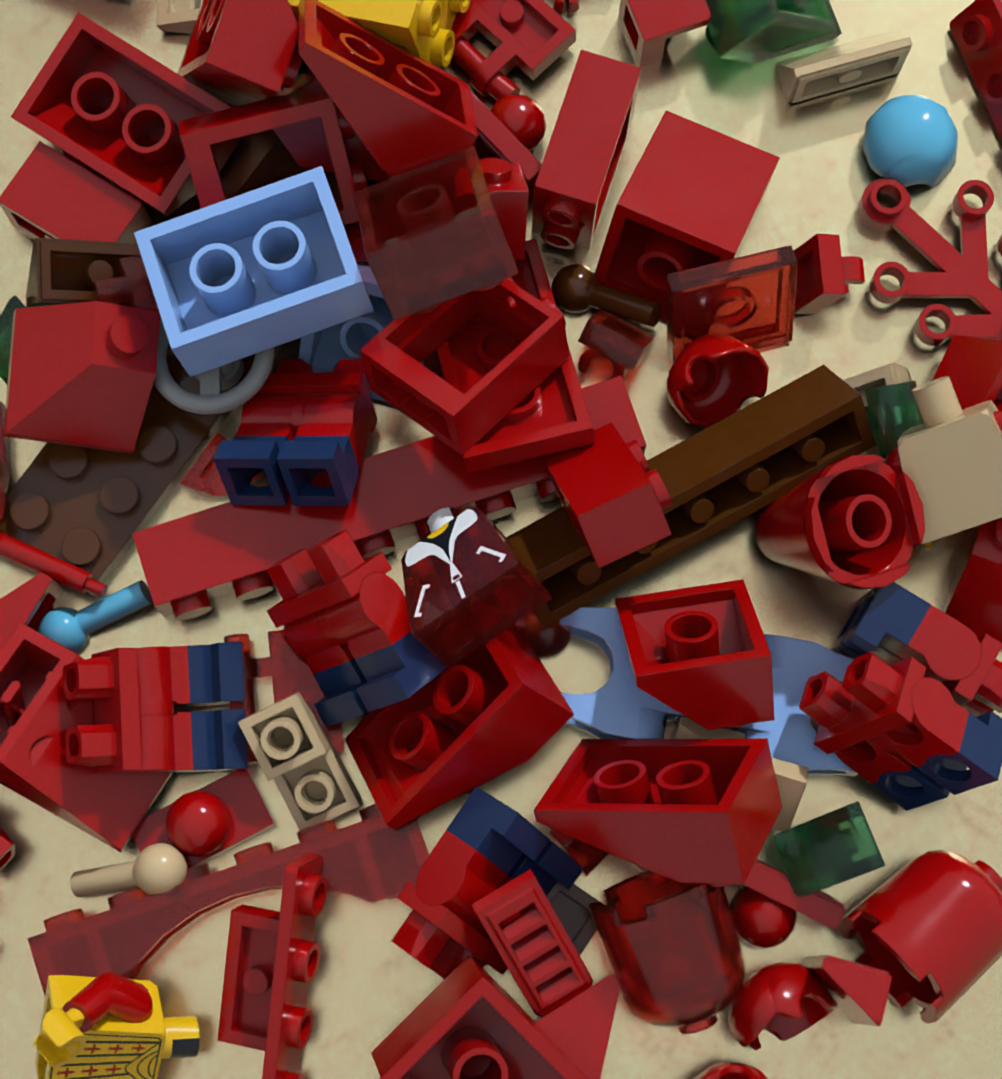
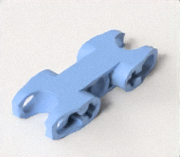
M580 607L578 610L560 619L558 630L599 646L608 658L610 665V678L607 684L594 693L575 695L561 692L574 713L566 722L567 724L584 730L599 739H664L667 720L680 722L681 716L686 717L636 686L616 607ZM764 634L772 655L774 720L751 723L737 728H725L744 733L745 739L767 738L772 758L808 767V774L853 777L858 775V773L843 763L835 752L826 754L813 744L817 732L811 725L810 716L799 708L806 682L810 677L826 671L843 683L846 669L854 659L836 653L816 642Z

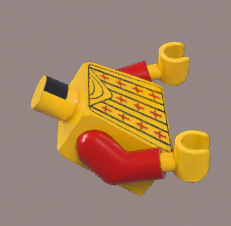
M104 972L98 977L48 975L40 1032L34 1041V1046L37 1049L35 1058L37 1079H157L161 1059L196 1057L198 1055L200 1036L197 1017L163 1018L158 986L150 980L128 979L113 972Z

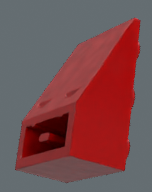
M20 622L0 650V784L117 851L122 852L173 772L96 774V767L68 763L65 745V735L68 727L94 725L93 699L67 700L63 692L64 665L84 659Z

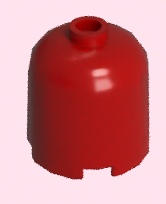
M945 850L928 851L906 864L850 910L839 924L840 933L844 939H850L855 935L865 952L856 960L857 963L889 972L888 975L892 976L888 997L902 1009L912 1000L923 1008L919 1013L921 1020L927 1024L939 1020L1002 956V879L992 867L983 861L977 860L973 863L963 856Z

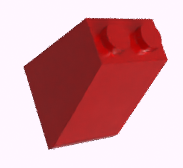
M665 111L617 202L594 276L600 284L660 303L662 305L660 319L703 336L760 208L780 157Z

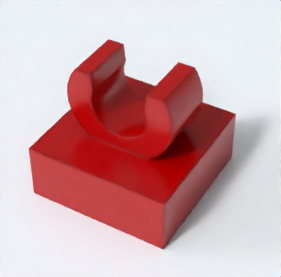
M817 233L787 255L793 313L816 314L848 294V284H863L865 282L863 259L855 256L842 257L839 235Z

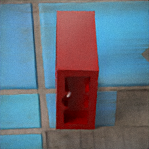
M585 50L580 51L534 186L531 232L540 234L541 239L546 243L562 249H573L575 246L590 249L633 120L641 67Z
M322 85L179 121L180 138L201 208L227 200L212 144L320 117L340 199L335 200L342 222L344 225L363 221L359 200L370 198L361 161L349 163L343 141L355 137L354 131Z
M470 254L360 349L370 389L461 455L465 454L570 357L565 330L566 321L559 308L550 300L543 297L537 299L517 286L510 275L501 268H490ZM479 313L521 341V343L464 394L421 363L474 315Z

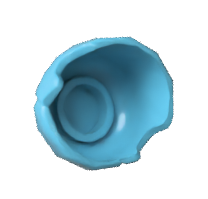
M923 95L898 96L886 101L866 122L862 144L863 152L870 168L881 177L896 180L905 187L916 184H927L930 187H934L955 166L958 132L948 110L944 106Z

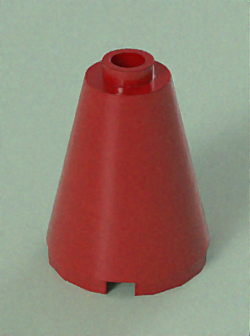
M875 454L846 456L832 462L766 506L757 519L756 539L763 554L776 563L854 589L886 587L908 572L913 564H906L912 555L914 547L922 545L925 534L923 504L913 481L903 471L896 472L883 461L886 459Z

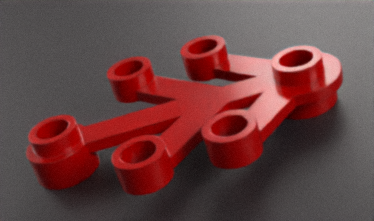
M890 178L877 179L865 188L859 200L858 215L861 222L868 229L878 233L896 230L941 271L908 272L900 263H883L876 269L869 284L870 292L877 301L884 304H893L902 298H970L986 313L979 315H955L949 307L943 304H931L925 307L915 322V333L918 339L926 345H941L947 340H952L954 334L1002 341V291L989 280L986 214L993 205L994 194L991 187L983 181L969 180L963 183L953 198V210L959 217L961 253L910 207V194L900 182ZM881 193L891 195L895 198L897 206L893 208L883 207L877 201V195ZM965 194L977 195L982 200L983 207L978 209L969 207L965 203L963 196ZM1001 234V236L999 237V239H998V244H997V246H998V251H999V253H1000L1001 256H1002V234ZM883 275L895 277L900 283V289L896 291L886 290L880 283V277ZM932 316L941 319L945 324V332L934 333L930 331L926 326L925 319Z

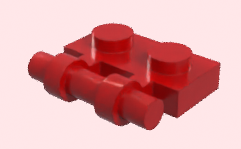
M471 0L467 11L455 16L451 28L455 35V46L451 61L453 60L470 76V85L483 97L491 95L495 100H499L509 94L519 95L520 88L506 77L516 65L534 81L576 42V30L543 0ZM478 31L497 47L487 58L469 43V39Z

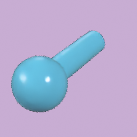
M140 580L79 611L68 607H58L50 610L40 620L37 632L77 654L85 647L90 633L151 604L153 600L148 586L144 581Z

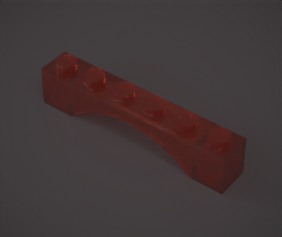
M373 804L359 810L361 822L338 830L334 820L307 827L296 833L299 840L298 844L275 852L272 842L247 848L234 854L237 865L216 873H211L209 864L187 869L184 883L168 892L148 896L138 887L109 897L107 901L110 910L85 918L83 910L80 908L48 918L43 921L46 929L45 933L27 938L44 996L46 994L48 975L98 977L104 972H113L125 978L137 980L146 964L182 929L203 914L235 899L270 890L282 889L286 865L307 853L322 855L321 876H325L327 879V891L348 894L376 905L395 899L408 881L416 886L417 875L429 856L418 820L416 818L394 829L386 825L377 805Z

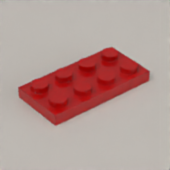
M536 239L525 241L524 260H479L490 268L499 267L510 275L517 286L537 299L543 297L556 305ZM437 261L416 266L417 275L431 288L460 261ZM477 313L436 349L443 379L465 394L513 351L521 341ZM570 350V357L463 454L467 474L595 444L592 422Z

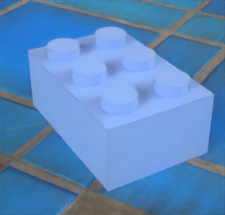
M322 166L134 232L171 350L190 377L374 312Z

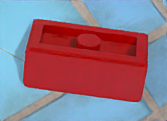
M830 955L807 956V958L803 959L802 965L809 968L819 978L838 1003L837 1006L849 1019L856 1024L880 1027L892 976L888 975V971Z

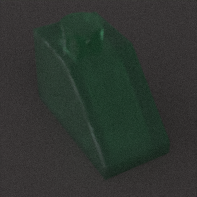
M705 0L711 13L710 21L706 27V37L711 47L718 53L719 58L755 64L833 40L842 34L829 0Z

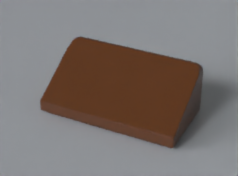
M51 238L34 239L26 291V307L100 301L148 310L158 309L138 244Z

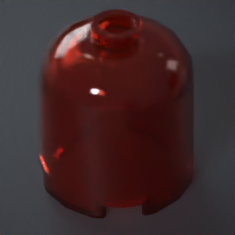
M647 871L625 879L604 890L608 904L604 906L602 902H592L589 904V909L613 974L620 986L621 995L632 1014L646 1024L665 1028L678 1027L679 1032L682 1034L700 1032L713 1026L718 1021L716 1014L727 1008L739 995L746 975L744 957L724 887H712L704 883H677L657 873Z

